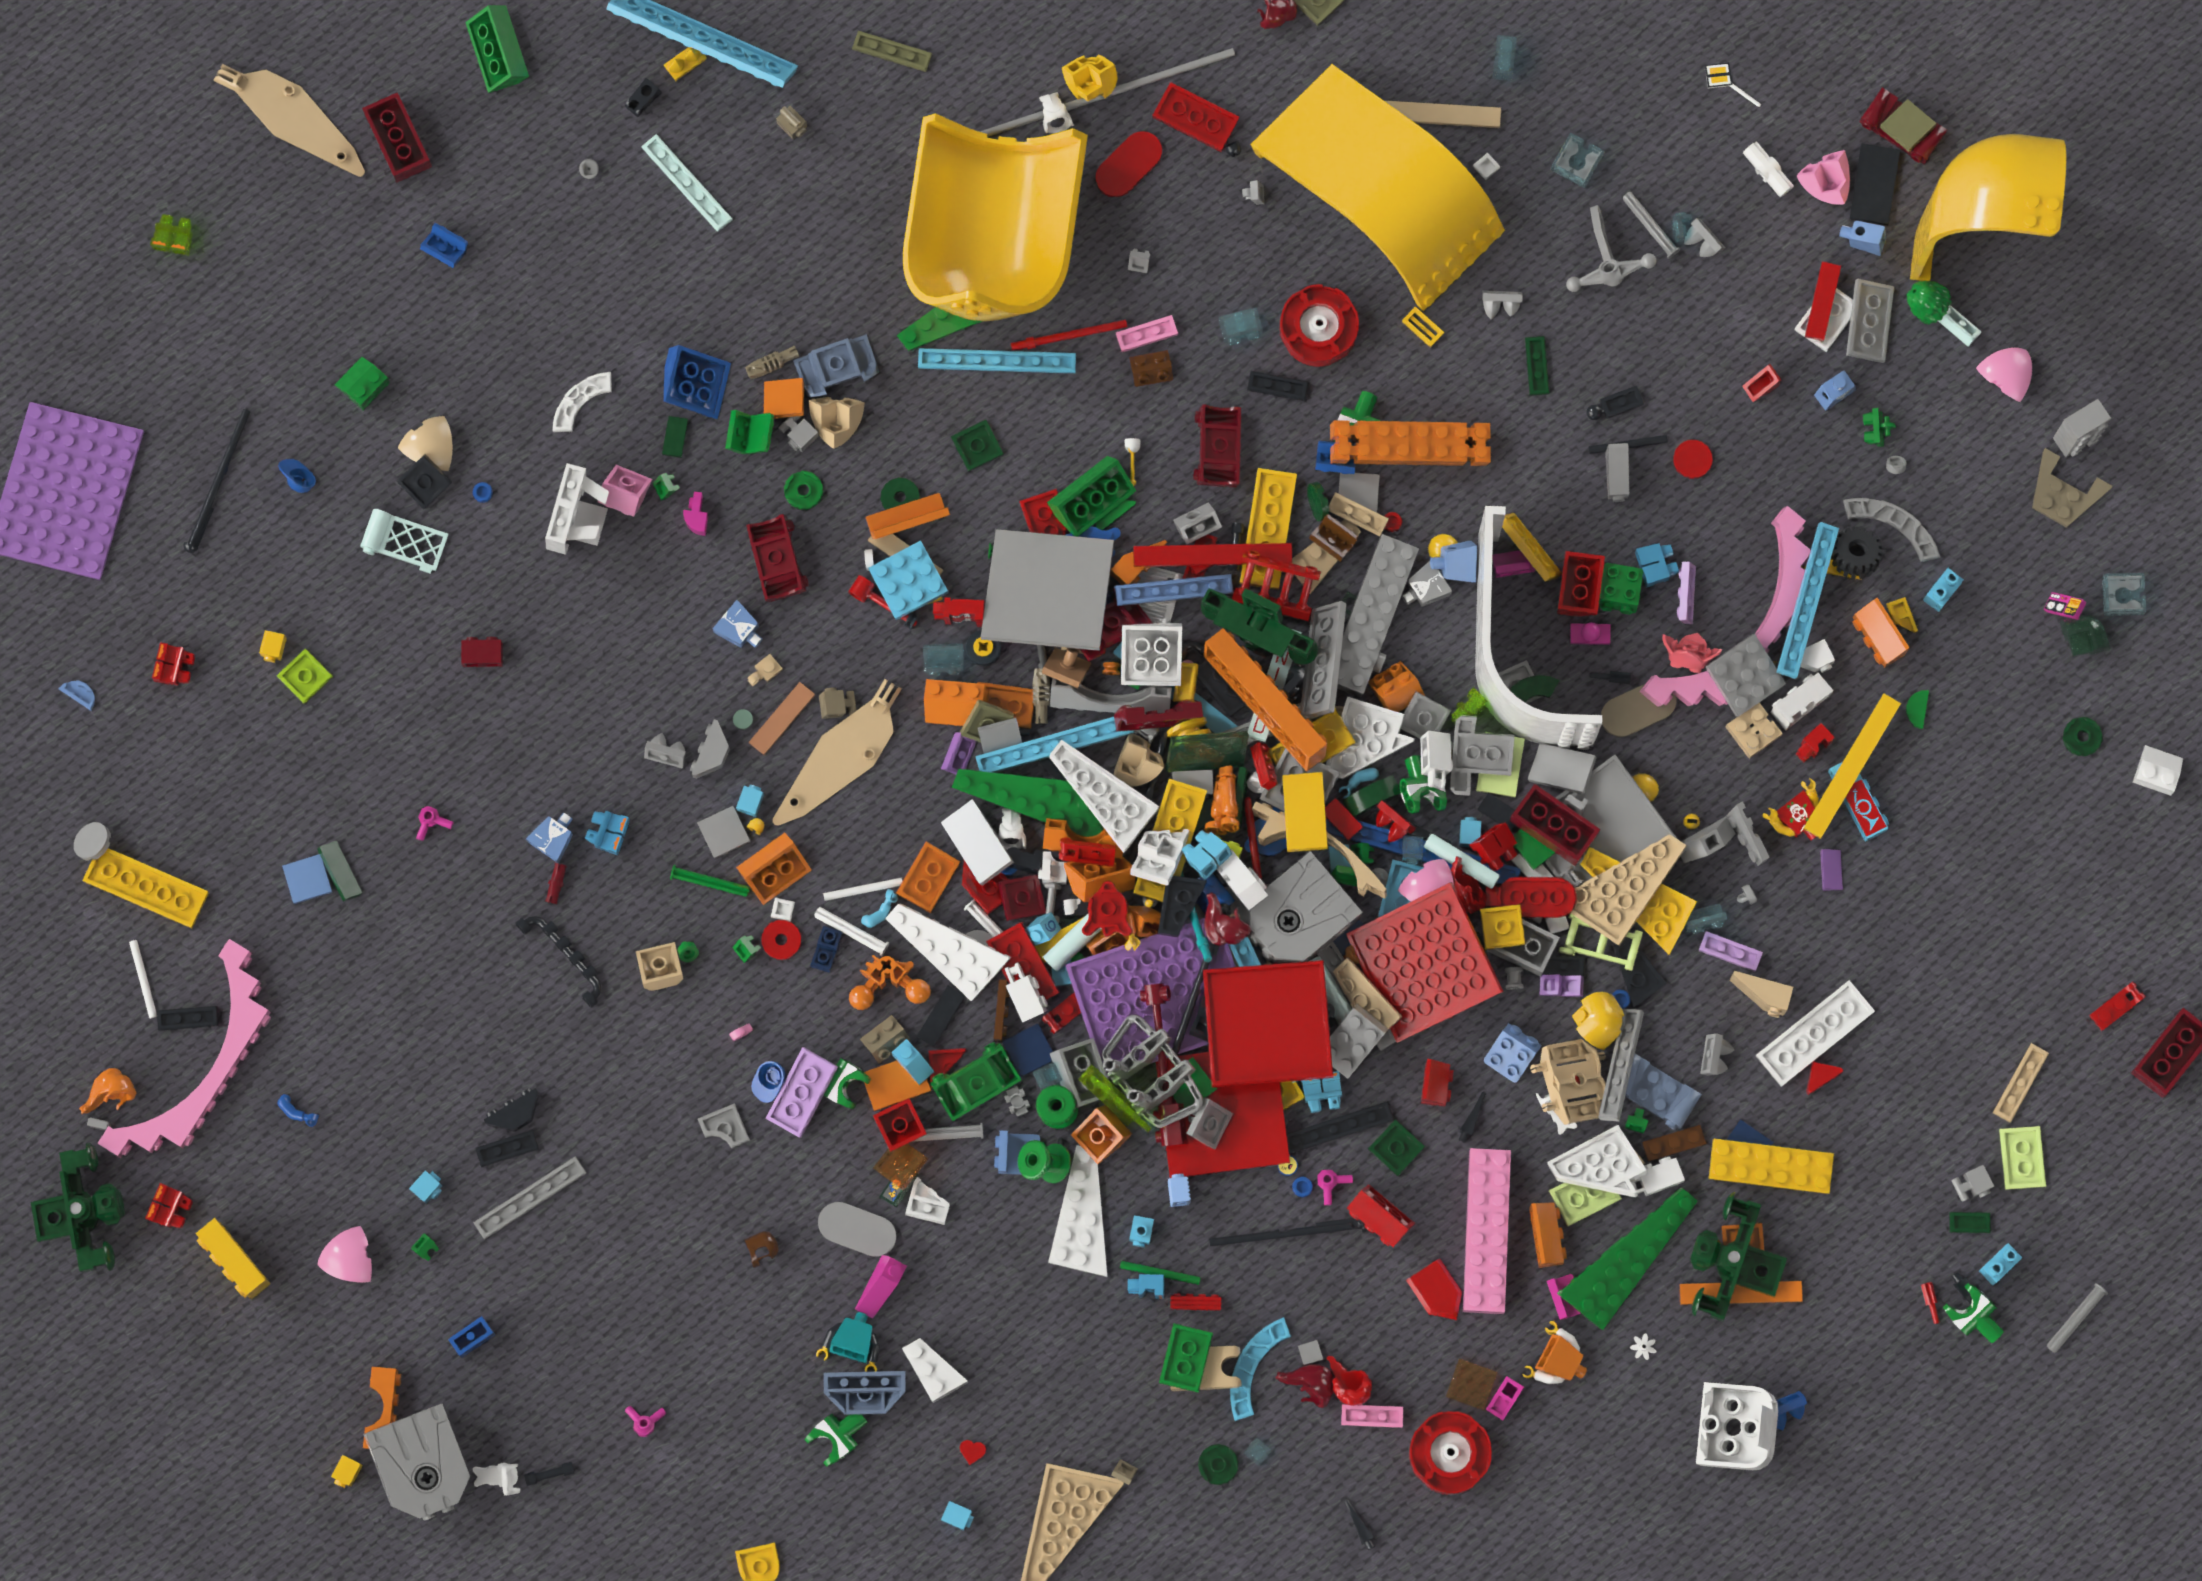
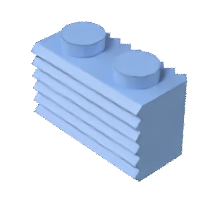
M1184 1174L1172 1175V1178L1168 1179L1171 1207L1189 1205L1191 1198L1188 1177H1184Z

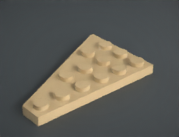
M1669 834L1658 842L1649 845L1644 850L1623 860L1621 863L1612 866L1600 875L1584 882L1575 888L1577 903L1571 914L1620 946L1687 845Z
M1046 1463L1021 1581H1047L1121 1489L1124 1482L1112 1477Z

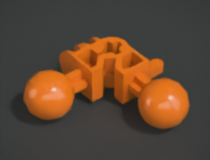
M872 955L874 962H866L865 965L868 969L866 971L860 970L868 981L865 985L854 987L849 994V1002L853 1008L865 1010L874 1002L873 992L877 988L882 990L885 987L886 978H891V983L896 988L900 985L905 988L906 997L914 1004H921L927 1001L931 989L926 981L922 979L912 980L908 976V973L914 967L912 961H894L890 956L878 959ZM890 964L891 969L886 968L884 970L883 965Z

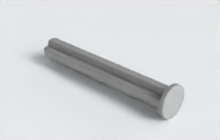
M1628 192L1625 194L1623 201L1667 253V258L1670 259L1677 254L1680 248L1673 244L1633 193Z
M983 1123L972 1126L925 1129L927 1135L914 1141L972 1137L984 1139Z
M2097 1283L2094 1284L2095 1288L2047 1344L2048 1349L2056 1353L2104 1295H2108V1292Z

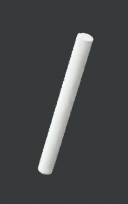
M902 878L823 893L824 899L828 901L897 887L901 885Z
M134 940L129 943L149 1018L151 1019L157 1017L138 941Z

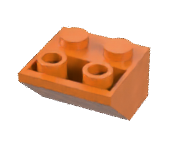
M1401 661L1391 665L1390 668L1375 675L1368 681L1369 686L1382 706L1395 712H1400L1408 707L1416 691L1425 696L1418 679Z

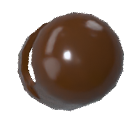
M763 1231L744 1239L750 1251L753 1268L760 1266V1259L767 1256L773 1259L778 1254V1243L770 1232ZM766 1247L770 1254L757 1258L756 1250Z

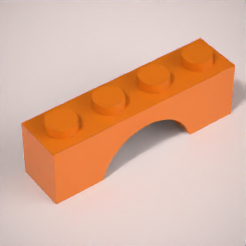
M1046 819L1043 849L1060 851L1062 848L1060 847V839L1067 837L1075 841L1116 845L1115 858L1123 857L1122 850L1105 828L1098 835L1084 837L1073 832L1067 820Z
M372 1367L370 1387L380 1394L384 1408L380 1419L375 1424L365 1427L364 1434L397 1421V1415L394 1414V1406H398L399 1394H396V1388L401 1384V1374H398L397 1369ZM364 1437L363 1448L369 1449Z

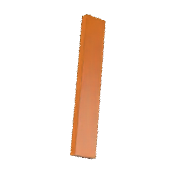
M1802 1281L1779 1282L1775 1297L1735 1285L1730 1304L1802 1302ZM1721 1283L1679 1284L1680 1305H1691L1695 1294L1703 1287V1294L1716 1298Z

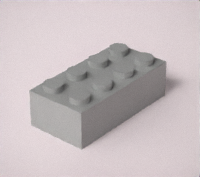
M2096 399L2065 418L2053 439L2065 457L2069 455L2075 457L2082 452L2086 445L2091 447L2099 441L2098 439L2102 437L2101 434L2108 427L2111 417L2099 399Z

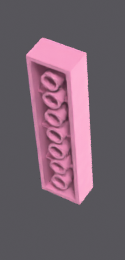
M1473 1148L1469 1150L1463 1312L1505 1313L1511 1150Z

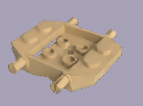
M1582 1039L1543 1047L1540 1064L1531 1065L1530 1068L1534 1069L1531 1070L1532 1073L1542 1071L1551 1102L1542 1104L1543 1112L1553 1110L1564 1125L1598 1119L1606 1082L1601 1076L1600 1060L1605 1059V1053L1603 1051L1597 1053L1595 1048ZM1586 1060V1061H1583V1062H1578V1063H1572V1064L1557 1066V1065H1561V1064H1566V1063H1571V1062ZM1575 1075L1580 1078V1084L1576 1082ZM1595 1094L1597 1096L1595 1098L1574 1101L1569 1103L1567 1102V1100Z

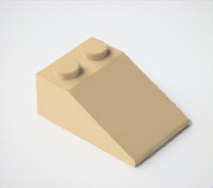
M1734 971L1730 981L1762 1010L1767 1011V1015L1779 1018L1780 1015L1783 1016L1786 1013L1793 987Z

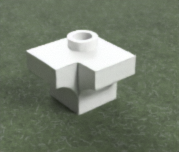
M1043 852V864L1040 867L1038 879H1042V884L1058 883L1066 885L1067 874L1064 868V863L1066 862L1056 861L1052 857L1051 852Z

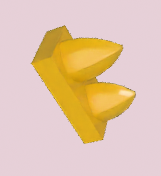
M688 47L665 63L664 67L672 78L677 81L704 62L707 57L699 50Z

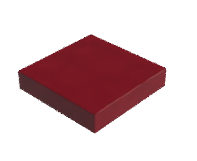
M1038 874L998 882L1006 921L1046 914Z

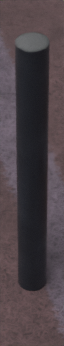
M1667 435L1608 444L1628 443V448L1667 443L1668 440ZM1608 444L1588 446L1589 454L1606 452Z

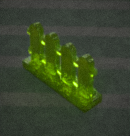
M1091 1064L1078 1080L1126 1126H1129L1133 1121L1149 1133L1152 1127L1136 1113V1110L1131 1106L1132 1102Z

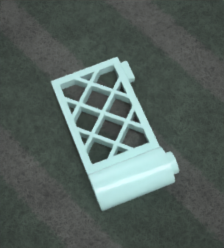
M373 509L360 547L367 554L381 553L420 566V571L431 574L432 570L436 571L448 534L393 516L385 511ZM394 521L403 524L405 531L395 535L392 530ZM419 529L422 530L425 537L414 541L410 532ZM407 533L412 543L401 547L397 538ZM434 535L443 537L441 544L436 547H432L428 539ZM395 539L399 549L393 552L385 550L386 544ZM427 540L431 549L420 554L416 544ZM414 546L418 555L413 558L406 557L403 550ZM433 552L436 558L434 565L425 563L422 556Z

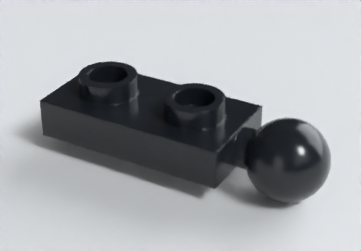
M1636 385L1600 399L1601 406H1589L1586 414L1589 419L1598 420L1605 413L1608 419L1643 406L1644 402Z

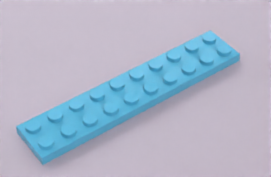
M611 0L607 6V10L617 16L625 17L635 24L643 25L651 31L665 35L668 39H674L687 47L697 49L702 54L715 57L720 62L733 65L738 70L751 73L756 78L769 81L774 86L783 88L795 74L798 67L796 64L652 0Z

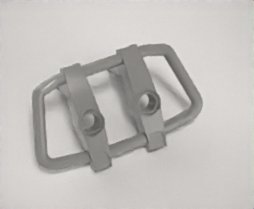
M1130 1015L1123 1021L1102 1051L1103 1068H1106L1105 1070L1109 1072L1107 1075L1115 1085L1119 1084L1126 1093L1127 1099H1130L1129 1101L1132 1102L1131 1106L1136 1110V1113L1139 1116H1143L1157 1128L1165 1127L1197 1112L1202 1107L1203 1097L1191 1077L1196 1069L1189 1060L1181 1061L1169 1046L1168 1043L1172 1038L1164 1029L1156 1032L1142 1017ZM1132 1023H1136L1150 1036L1141 1044L1135 1046L1121 1061L1111 1059V1052ZM1163 1050L1175 1067L1157 1078L1155 1083L1145 1092L1132 1089L1126 1082V1079L1143 1067L1151 1064L1153 1059ZM1145 1051V1058L1139 1060L1140 1052ZM1169 1082L1168 1090L1163 1091V1084ZM1184 1082L1195 1099L1193 1105L1161 1120L1149 1112L1168 1097L1174 1095Z

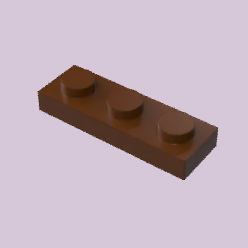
M999 980L994 1042H1002V1037L1006 1038L1007 1026L1004 1025V1017L1008 1018L1009 1006H1006V998H1010L1006 988L1007 980Z
M1697 1125L1644 1141L1642 1145L1647 1161L1650 1162L1706 1145L1701 1126Z

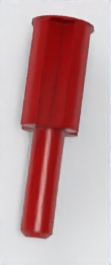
M1932 1282L1924 1283L1920 1286L1925 1303L1930 1307L1934 1324H1938L1940 1320L1935 1306L1937 1299Z

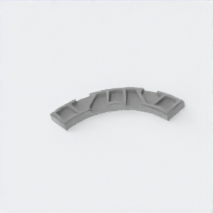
M1869 498L1843 500L1848 520L1867 518L1887 523L1906 536L1915 548L1920 562L1940 558L1937 546L1931 535L1922 526L1920 521L1904 509L1886 501Z

